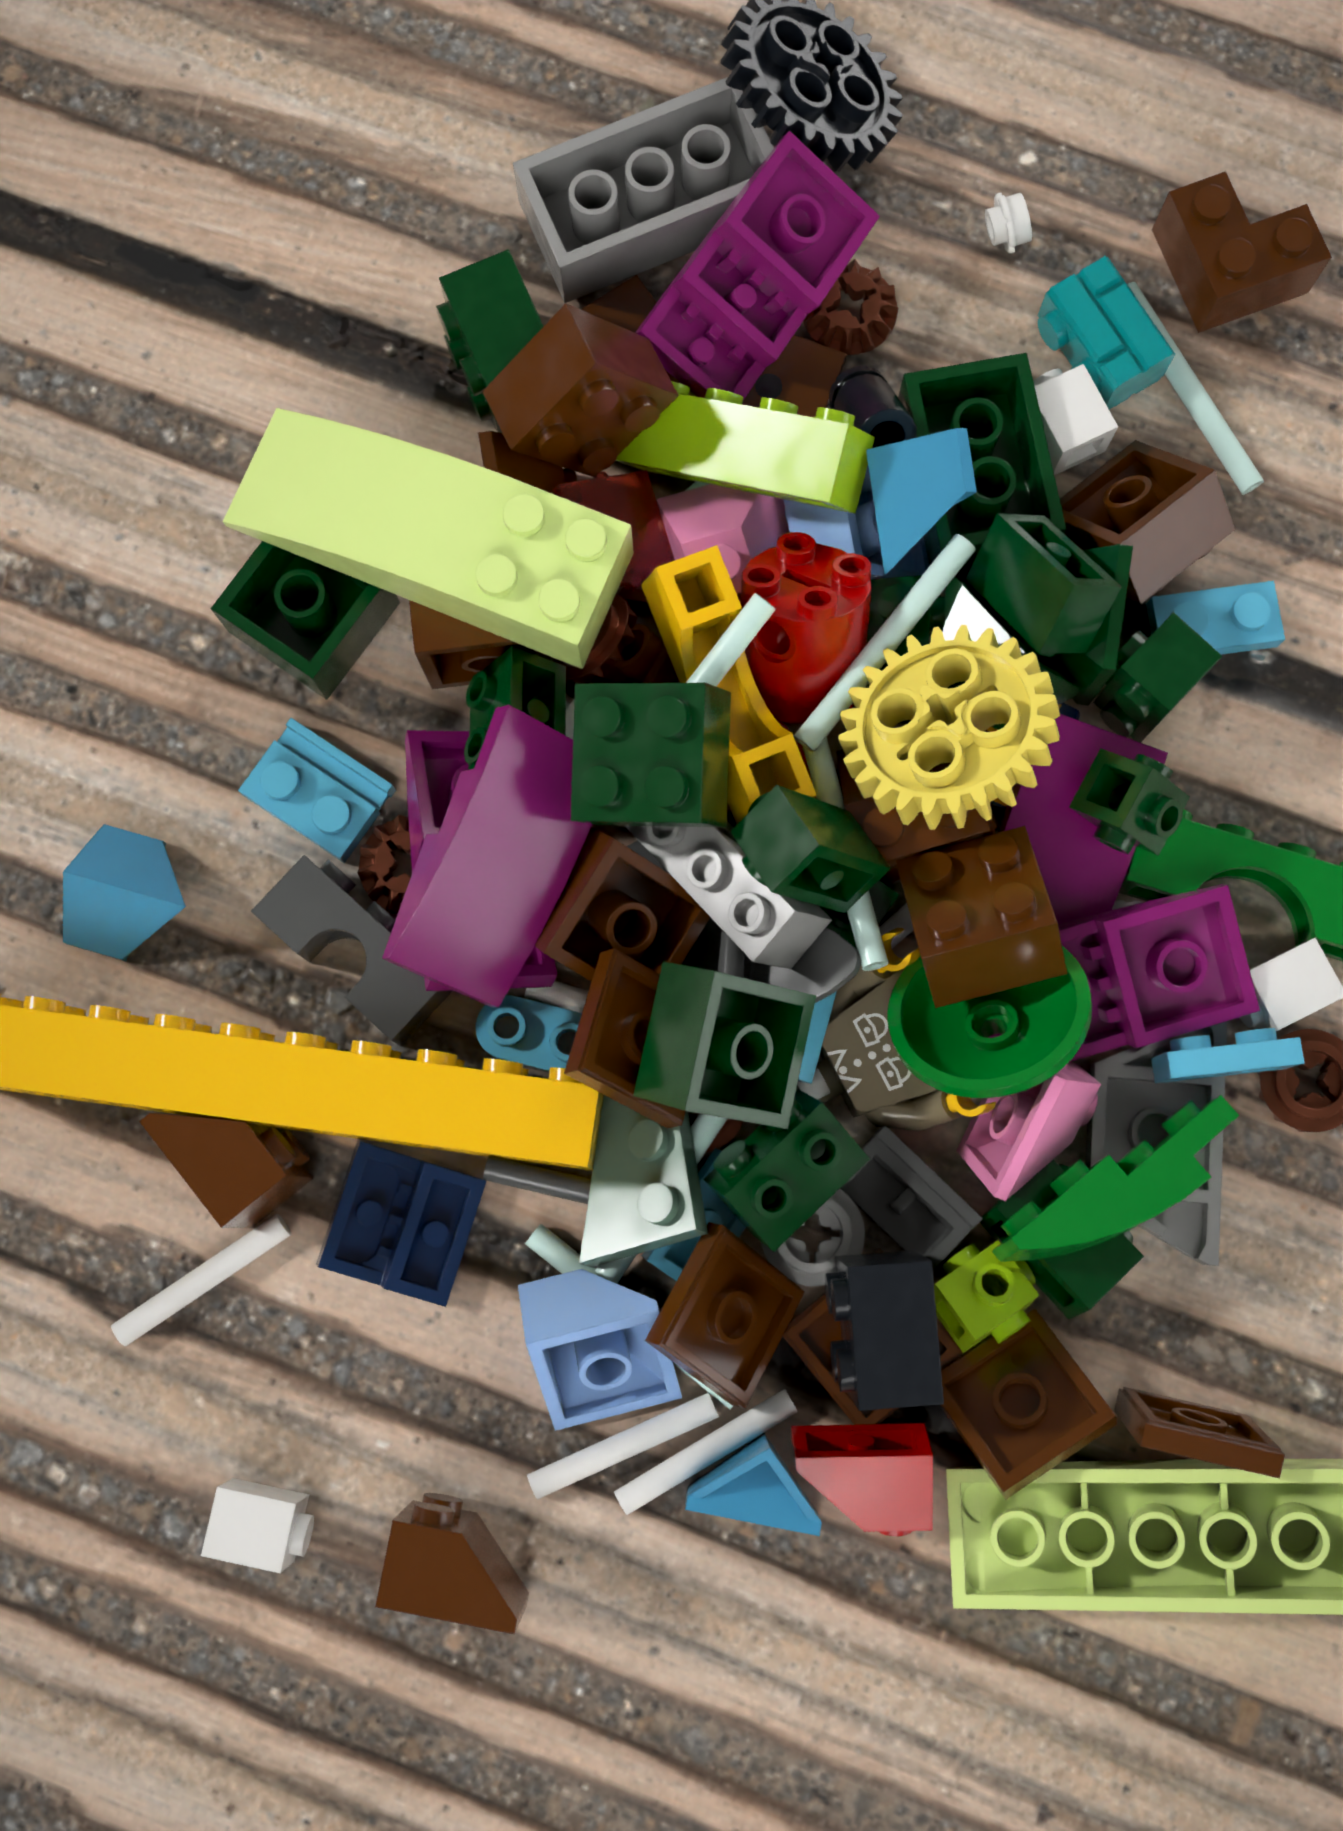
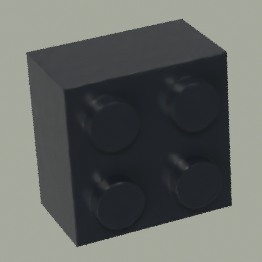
M914 1250L835 1256L836 1272L825 1273V1293L828 1313L833 1314L834 1321H840L841 1340L830 1341L832 1375L834 1382L839 1383L840 1392H847L859 1411L944 1404L932 1261Z

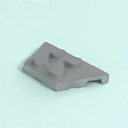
M1227 1021L1143 1047H1133L1090 1065L1089 1074L1100 1082L1101 1086L1097 1092L1098 1102L1096 1110L1087 1123L1085 1165L1088 1168L1107 1155H1110L1117 1163L1145 1139L1152 1147H1155L1168 1135L1161 1124L1188 1101L1193 1100L1201 1108L1219 1095L1225 1098V1076L1155 1084L1151 1058L1165 1052H1170V1040L1210 1035L1212 1047L1224 1046L1227 1043ZM1223 1130L1194 1155L1196 1160L1212 1178L1182 1201L1138 1226L1202 1265L1219 1266Z

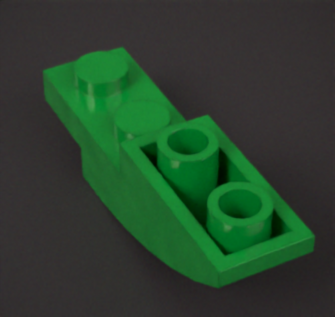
M1219 1095L1201 1108L1193 1100H1190L1161 1124L1168 1135L1155 1147H1152L1145 1139L1117 1163L1110 1155H1107L1089 1168L1079 1159L1049 1184L1057 1195L1040 1209L1031 1200L1001 1225L1008 1234V1237L995 1247L992 1253L1000 1262L1037 1260L1065 1255L1103 1243L1154 1218L1185 1199L1212 1178L1196 1160L1194 1155L1233 1122L1239 1114L1222 1095Z

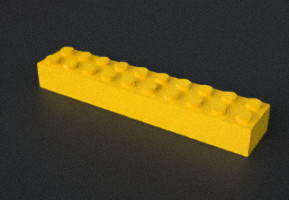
M0 994V1090L193 1117L241 1121L266 1127L273 1126L281 1129L486 1157L493 1155L515 1161L593 1171L604 1095L565 1075V1068L550 1067L549 1077L546 1079L528 1076L529 1069L523 1068L524 1064L507 1060L484 1058L483 1067L480 1070L465 1068V1061L457 1059L458 1055L441 1051L418 1049L416 1061L401 1059L402 1052L392 1050V1046L374 1042L352 1040L350 1052L339 1051V1044L326 1041V1037L288 1031L286 1032L285 1043L274 1042L275 1035L263 1033L260 1028L247 1025L221 1023L219 1034L211 1033V1026L197 1024L196 1020L186 1017L155 1014L154 1024L148 1025L149 1018L131 1015V1011L90 1005L89 1014L86 1016L87 1010L65 1006L66 1002L33 996H25L24 1001L1 997Z

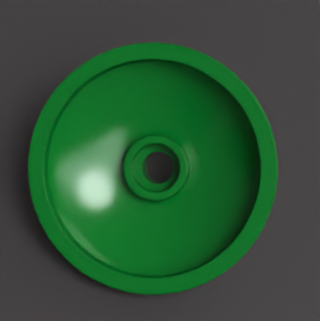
M1062 946L1067 974L935 1008L920 955L914 963L904 969L889 999L887 1022L895 1051L906 1068L925 1084L948 1094L970 1098H993L1030 1089L1060 1071L1078 1052L1086 1038L1092 1018V999L1083 968L1077 959ZM993 1034H1002L998 1037L988 1038Z

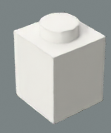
M1082 364L1064 373L1059 368L1053 369L1036 378L1033 382L1054 475L1105 452L1118 425L1085 365Z
M1316 938L1250 969L1260 1011L1239 1018L1249 1028H1275L1278 1031L1343 998V986Z
M235 1478L221 1484L216 1489L201 1556L276 1573L283 1572L295 1561L296 1555L304 1557L308 1549L314 1526V1515L305 1514L309 1494Z

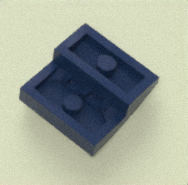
M357 1140L316 1265L322 1269L380 1285L386 1290L446 1307L487 1181Z

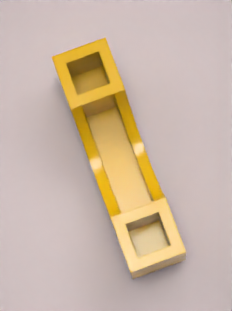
M717 545L656 567L641 584L680 683L688 681L742 610ZM744 650L717 685L718 688L731 692L727 802L736 824L748 814L751 804L761 795L770 792L776 784L810 797L817 796L793 734L778 723L766 706L752 676Z

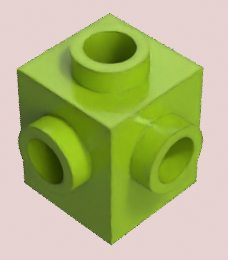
M999 1240L981 1252L973 1243L955 1254L942 1266L948 1275L934 1284L936 1316L963 1353L991 1334L997 1343L1000 1344L1031 1321L1024 1311L1040 1296L1033 1287L1035 1277L1025 1261L1000 1262L992 1253V1250L1000 1244Z

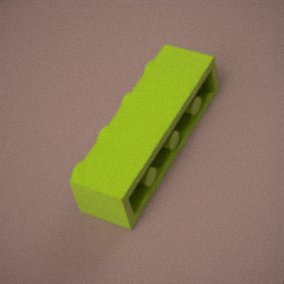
M671 381L679 396L660 414L658 420L651 427L643 430L615 460L646 472L856 514L868 466L866 450L872 448L875 437L854 427L855 416L843 411L818 407L815 418L797 415L799 407L786 401L762 397L759 408L742 405L744 397L733 392L707 388L705 398L690 396V387Z

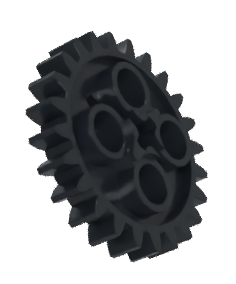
M749 0L746 6H741L727 28L729 31L721 42V45L727 49L721 59V64L732 70L725 81L726 85L743 91V94L736 102L738 108H753L757 115L751 125L754 128L767 125L772 130L770 139L772 145H777L782 137L790 131L822 162L827 158L835 172H840L846 163L854 170H858L865 160L872 163L898 132L895 126L903 116L896 108L903 99L902 94L890 88L897 79L895 73L882 70L880 67L887 58L885 53L871 52L867 46L872 36L869 33L858 36L852 31L854 18L851 16L845 18L842 22L835 17L834 4L831 2L826 5L824 10L817 8L815 0H802L801 3L799 0Z

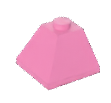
M709 484L659 498L655 502L673 561L717 545L740 604L741 575L749 561L765 550L777 547L778 538L790 533L785 517L784 500L780 498Z
M1068 1062L1055 1075L1030 1089L1002 1097L982 1098L978 1106L995 1101L996 1106L988 1113L972 1117L956 1151L994 1197L1007 1201L1073 1142L1080 1126H1084L1089 1122L1096 1110L1098 1102L1097 1092L1101 1083L1080 1065Z

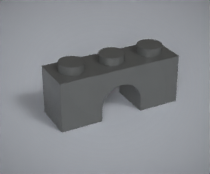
M303 855L251 912L294 952L309 963L328 944L336 940L353 939L361 942L366 953V968L359 982L344 998L391 1041L402 1046L453 990L426 991L424 977L382 959L395 919L375 901L366 910L348 895L356 884L329 859L319 868L307 856Z

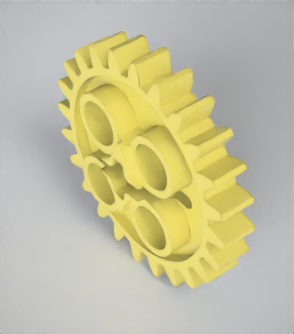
M961 624L954 640L945 641L941 629L934 627L930 644L922 646L913 635L907 636L908 653L900 656L891 649L886 648L883 650L888 665L883 671L875 667L865 666L863 672L869 682V688L850 687L848 693L855 708L841 711L840 717L847 731L838 735V738L846 754V757L843 758L851 777L856 778L855 782L862 796L865 799L873 796L879 812L883 815L896 807L902 823L908 826L921 811L929 830H935L940 823L942 815L950 813L957 828H964L967 810L976 808L982 818L988 821L992 819L991 801L998 798L1003 803L1014 807L1017 803L1012 787L1016 783L1029 788H1035L1038 785L1031 765H1051L1052 758L1047 744L1057 742L1060 738L1057 724L1054 720L1060 716L1056 696L1053 695L1054 690L1048 672H1041L1037 656L1034 652L1021 655L1016 638L1012 637L998 647L994 630L987 628L977 641H972L967 625ZM966 681L964 684L956 688L948 689L949 686L957 682ZM911 720L908 724L902 727L893 728L896 724L902 721ZM995 724H1006L997 731L985 732ZM941 763H951L942 771L929 772L933 767Z

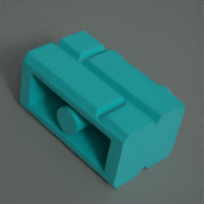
M1106 256L1086 266L1077 275L1073 274L1052 286L1046 292L1037 315L1039 317L1038 329L1045 344L1053 351L1061 349L1072 365L1071 369L1082 364L1085 365L1109 410L1127 400L1132 394H1137L1159 381L1176 355L1111 260Z

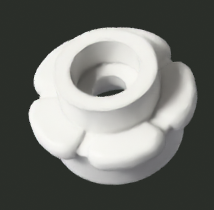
M1001 192L997 193L994 197V207L985 210L986 226L993 246L1004 243L1005 250L1011 254L1015 252V246L1032 240L1030 216L1025 199L1021 193L1007 197L1002 195Z

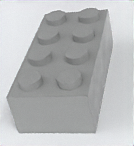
M728 77L513 162L519 203L564 303L695 251L774 149L764 127L754 128L751 125L757 115L753 108H738L736 105L743 91L727 86L725 81Z

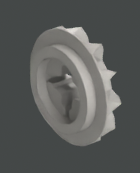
M841 1189L814 1213L818 1215L820 1226L829 1227L830 1230H840V1237H830L829 1240L819 1241L818 1252H814V1263H809V1252H806L805 1242L794 1240V1236H790L775 1252L761 1242L768 1262L796 1284L823 1286L825 1285V1273L836 1272L835 1256L862 1253L865 1241L864 1222L855 1202Z

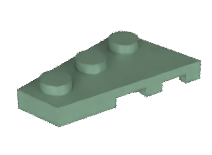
M604 1095L579 1263L595 1267L708 1234L688 1111L685 1113L682 1126L666 1128Z

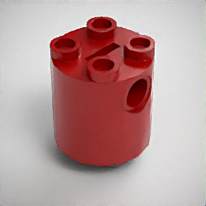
M791 532L778 538L777 547L769 548L749 561L741 575V606L743 609L752 595L757 593L776 608L747 646L745 654L756 686L774 718L786 723L803 724L867 645L871 600V562L863 555L847 553L839 548L818 544L808 534Z

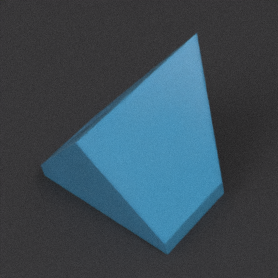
M967 428L950 429L866 450L885 575L952 506L977 492Z
M103 824L63 871V943L127 961L128 955L184 909L186 906L165 849L166 843L155 838Z
M765 1433L687 1488L685 1510L820 1536L822 1521L818 1512Z

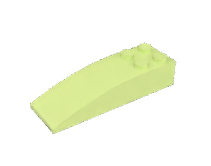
M276 408L222 521L226 527L580 669H583L634 554L631 525L509 476L438 451L336 421Z
M1197 1459L1061 1462L1006 1500L982 1466L946 1468L954 1609L1343 1615V1459H1284L1280 1479Z

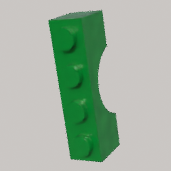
M1184 809L1179 827L1168 837L1159 856L1139 847L1135 848L1119 893L1140 900L1150 901L1194 891L1203 883L1216 879L1233 878L1245 880L1268 891L1282 905L1292 925L1295 947L1316 938L1326 957L1343 962V862L1336 865L1316 859L1317 852L1301 844L1281 842L1274 846L1254 840V832L1238 825L1222 823L1217 824L1216 828L1194 822L1192 821V813Z

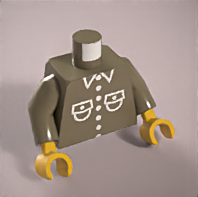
M897 927L881 936L888 965L872 971H864L862 966H860L856 976L837 990L820 1051L823 1060L817 1063L812 1084L798 1081L796 1089L807 1093L822 1103L841 1095L853 1118L865 1115L876 1127L886 1126L893 1129L921 1131L958 1119L961 1115L972 1117L992 1111L996 1106V1101L978 1106L970 1097L948 1094L925 1084L906 1068L896 1053L887 1022L889 999L898 978L902 974L900 970L914 963L920 956L919 948L903 959L893 953L891 948L892 939L905 930ZM892 971H900L891 976Z

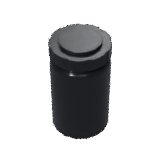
M859 365L846 369L836 378L834 384L831 385L828 397L830 399V408L854 415L853 426L875 437L872 448L917 438V427L912 417L884 376L875 368Z

